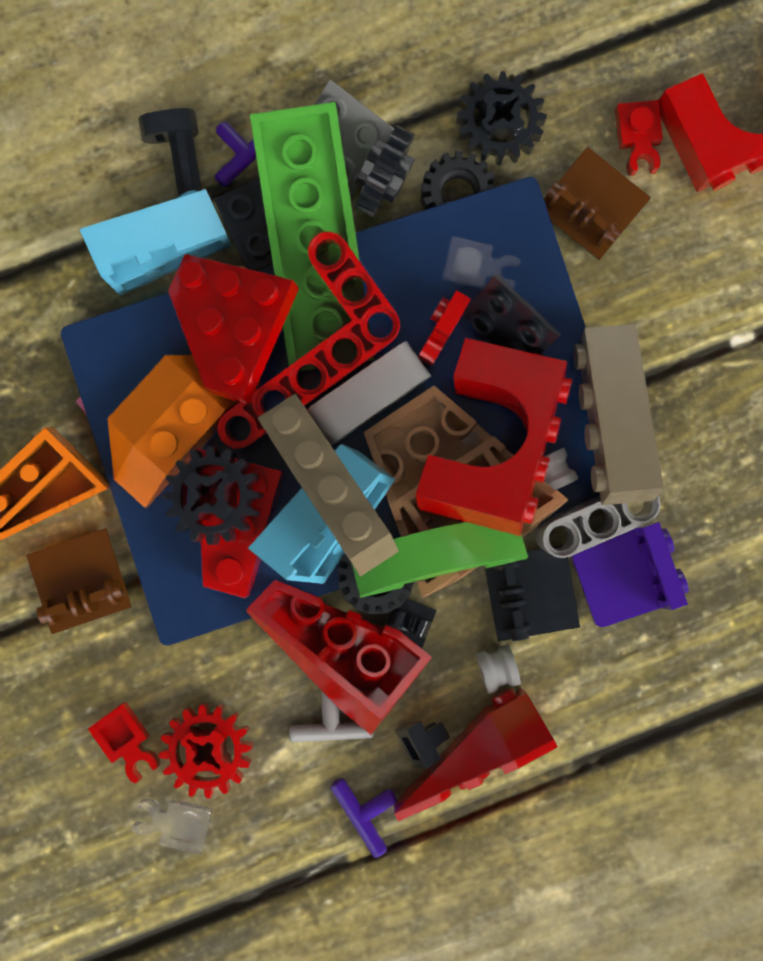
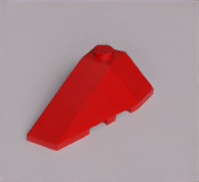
M274 580L246 611L342 712L370 735L374 733L432 659L428 653L401 631L387 625L383 628L361 619L362 615L348 610V613L331 607L324 604L321 598L277 580Z
M509 687L490 698L493 704L485 707L440 754L441 760L427 768L397 800V803L394 804V814L398 822L442 803L451 796L452 792L450 789L458 786L461 790L467 788L471 790L482 785L483 780L490 775V771L496 768L502 769L507 774L558 748L534 704L522 688L514 691L513 687Z

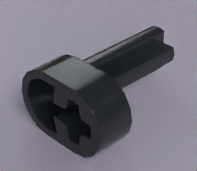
M174 108L149 112L138 117L141 140L144 143L160 144L169 142L178 196L192 190L201 191L202 184L193 138L199 133L195 111L190 108Z

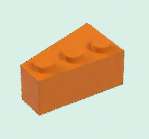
M44 427L0 470V541L110 488L108 480L54 427Z

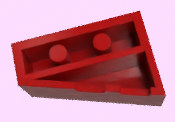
M197 448V451H200L206 457V450ZM253 463L250 464L245 473L259 475L260 480L252 485L253 491L263 493V498L253 500L252 506L260 511V515H248L245 519L251 529L248 532L237 528L234 529L236 540L233 542L225 541L222 535H220L218 545H208L206 535L201 541L203 587L242 598H247L251 595L261 561L248 548L272 522L285 473ZM212 466L202 471L209 476H214L218 470L223 471L225 468ZM210 488L208 491L212 496L209 502L211 504H216L218 501L214 495L217 490L216 488ZM239 488L237 489V504H239L240 500ZM213 515L209 520H204L202 523L207 526H216L225 521Z

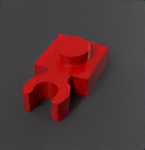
M659 100L617 104L615 118L619 149L631 148V155L626 163L628 175L634 176L638 171L637 160L639 159L646 160L649 163L650 174H655L660 167L661 159L659 153L652 146L660 145L663 140Z
M456 290L450 301L444 297L441 299L430 318L437 324L418 356L420 360L433 366L471 298Z
M124 702L88 728L111 764L123 757L126 762V776L134 784L143 778L137 770V762L139 760L146 761L153 771L161 765L158 755L152 750L144 749L140 744L150 735L127 702Z

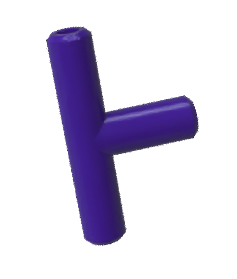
M223 121L216 127L215 133L236 155L215 174L214 178L222 187H227L256 159L254 139L248 143L227 121Z
M337 779L330 785L331 791L372 856L380 857L387 851V846L370 820L397 803L394 792L387 788L363 805H360L345 779Z

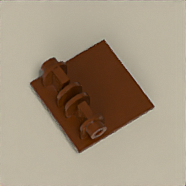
M587 146L563 177L551 186L546 193L547 196L544 198V202L551 222L596 259L600 260L651 197Z
M107 528L26 555L42 606L36 610L37 616L42 624L48 622L51 634L132 607Z

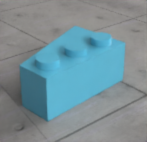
M206 189L188 191L176 199L79 229L100 276L120 296L177 271L184 254L205 258L232 246Z
M340 444L334 451L375 510L396 479L358 450ZM303 488L299 490L248 548L284 579L320 584L326 582L344 554V551Z

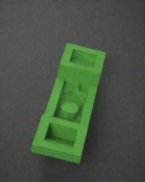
M463 522L393 539L399 552L361 577L353 565L352 568L361 598L400 589L406 583L483 565H485L486 569L528 558L522 535L517 536Z

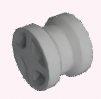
M565 448L545 455V457L550 458L545 482L554 490L578 479L575 470L569 469L566 459L568 454Z
M509 644L500 646L497 652L491 654L485 651L476 653L479 670L488 694L497 692L499 686L505 684L511 687L521 684L518 668Z

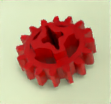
M203 702L199 705L198 714H195L194 710L189 706L182 711L184 722L176 717L169 722L170 727L175 732H165L161 736L160 740L168 744L169 748L163 749L159 753V758L169 759L170 764L162 772L164 775L172 773L177 775L178 778L173 785L175 789L186 783L189 785L188 796L193 797L200 788L204 790L206 799H211L215 787L218 786L219 790L226 794L230 790L229 779L238 784L242 781L244 776L238 767L249 768L252 760L244 756L243 753L252 750L254 744L250 741H243L242 737L249 731V727L246 725L238 728L235 725L239 716L237 712L227 718L223 715V704H219L214 712H210L207 702ZM209 722L217 726L215 729L201 730L197 725L195 727L193 725ZM229 735L234 745L233 759H231L232 755L227 752L226 738ZM210 742L214 748L211 754L204 758L199 752L202 746ZM180 744L186 749L185 764H183L180 757ZM212 771L218 776L201 777L196 774L197 772Z

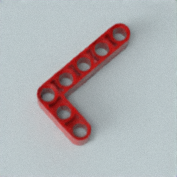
M334 232L317 234L310 241L308 257L316 272L352 321L257 389L249 405L240 402L227 411L218 423V435L225 445L234 449L244 448L267 434L258 417L267 412L264 407V399L270 391L277 390L281 392L285 399L296 394L305 406L396 339L400 329V319L396 311L339 234ZM332 243L340 248L341 256L335 264L326 266L317 260V253L321 246ZM351 279H359L367 286L366 296L358 302L348 301L342 294L344 284ZM377 314L388 316L393 323L392 332L384 338L374 337L368 331L369 320ZM348 339L356 344L357 356L349 364L338 363L333 356V348L338 341ZM307 365H315L322 374L320 385L313 390L304 389L298 381L300 370ZM236 416H242L249 421L251 432L246 440H238L231 435L229 425Z

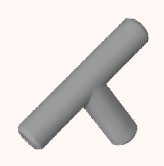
M322 691L323 724L291 725L289 727V740L291 742L365 739L374 736V733L370 735L356 722L339 723V708Z

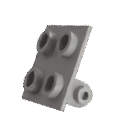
M329 80L314 105L336 102L351 199L359 188L355 181L373 144L375 145L378 139L386 143L394 128L334 81Z

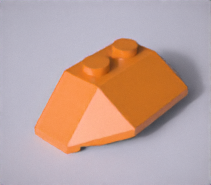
M165 355L107 418L114 480L142 506L147 508L169 484L166 480L167 475L176 476L180 472L175 464L177 460L188 463L191 460L190 451L197 450V448L201 449L218 431L220 418L240 402L210 393L204 387L192 355Z

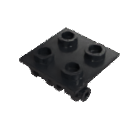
M260 178L215 198L214 201L246 268L257 271L272 264L273 260Z
M497 273L490 279L463 314L471 323L473 329L479 334L484 335L492 344L541 355L561 335Z
M542 549L526 551L527 559L485 569L498 642L511 639L512 641L529 639V636L580 628L568 557H554Z

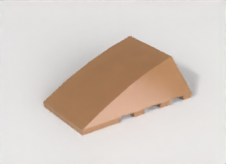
M432 386L364 432L374 463L396 479L387 491L386 496L401 537L464 522L419 510L415 494L428 455L477 467L495 466L514 456L506 449L504 444L494 436L489 435L477 424V421L435 386ZM536 482L532 497L539 498L533 523H524L521 533L522 538L568 501L564 495L558 490H554L546 482L544 484ZM478 567L417 581L422 598L460 580Z

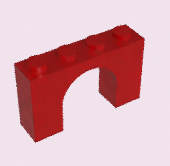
M703 73L674 85L663 92L659 99L660 117L696 192L710 186L713 191L719 190L736 180L735 175L747 169L750 174L763 170V134L743 131L734 126L724 116Z
M465 338L453 375L455 394L507 407L521 419L527 431V437L521 449L512 458L495 466L477 467L428 455L415 494L419 510L521 536L524 523L532 524L536 514L539 498L532 497L536 482L544 484L548 472L550 458L544 456L547 442L555 444L562 419L555 417L558 404H567L573 379L566 378L567 361Z

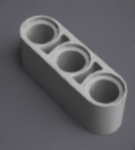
M406 341L321 398L307 411L329 444L333 446L419 387L431 375Z
M599 495L544 520L536 530L537 543L542 550L554 557H570L649 523L660 512V497L658 495L654 501L644 502L642 510L633 515L628 509V503L601 505ZM601 509L605 513V524L600 530L593 532L589 527V516L594 510ZM562 525L567 531V540L561 547L552 548L549 543V534L556 526Z

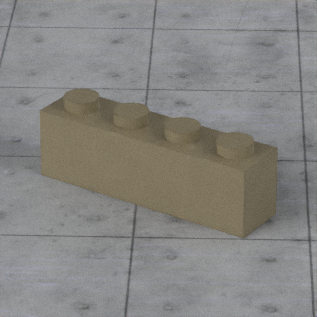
M636 324L584 328L579 343L573 346V364L575 370H581L583 384L579 385V404L581 409H587L589 424L585 426V443L587 449L594 452L595 465L591 467L592 488L594 492H600L601 505L654 501L664 489Z
M296 394L258 417L272 443L360 577L399 552L391 533Z

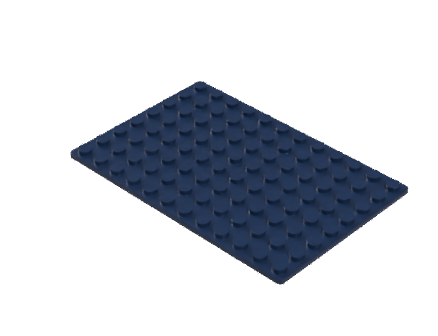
M533 177L523 178L356 232L360 263L396 311L400 319V329L396 339L374 355V361L365 362L305 405L306 410L403 342L407 341L416 355L419 356L437 324L430 318L441 299L444 297L450 301L457 290L471 298L467 306L468 308L490 279L497 273L561 333L541 355L567 361L566 378L573 379L567 404L559 403L555 417L562 418L556 443L547 442L544 456L565 448L568 454L566 459L569 469L575 470L578 479L556 489L568 501L550 516L599 496L600 492H594L591 483V467L595 465L593 450H588L585 443V426L589 424L587 409L582 410L579 404V385L583 384L581 370H575L573 364V346L579 343L586 326L538 181ZM273 263L257 270L258 272L275 275ZM363 282L364 293H365V296H366L367 286H366V284ZM169 293L62 328V341L156 631L163 645H173L251 619L252 617L246 612L247 608L274 580L317 597L340 589L337 572L341 560L324 584L286 580L261 560L251 595L247 598L203 587L201 542L190 540L192 529L185 533L177 532L175 527L181 519L179 517H167L166 512L174 507L173 501L163 499V494L172 492L174 485L169 483L155 500L145 508L114 480L107 418L165 355H192ZM377 314L369 320L372 336L384 338L392 332L393 323L388 316ZM462 315L433 366L421 360L431 377L331 447L333 450H336L340 444L358 450L373 461L364 432L432 386L437 387L470 415L489 435L497 438L513 455L523 446L527 437V431L521 419L507 407L455 394L453 375L465 338L492 344L484 335L476 332L471 323ZM283 327L259 380L260 385L255 391L289 367ZM320 369L299 372L298 375L300 385L307 390L317 388L322 380ZM277 390L270 391L265 396L264 407L266 411H269L286 399L281 392ZM242 416L234 417L229 425L231 435L235 439L246 440L250 435L251 426L249 421ZM217 431L201 448L207 450L208 446L219 448L221 455L228 449L236 452V459L240 460L243 458L250 463L285 473L272 521L302 488L267 434L249 446L234 449L221 441ZM189 488L187 492V502H189ZM385 494L375 511L391 533L392 538L396 539L401 537Z

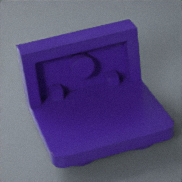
M660 522L646 523L571 556L595 625L606 627L660 608L674 610L688 605L685 594L689 592L687 580L681 569H675L670 554L675 550L674 543L669 531L666 528L662 529Z

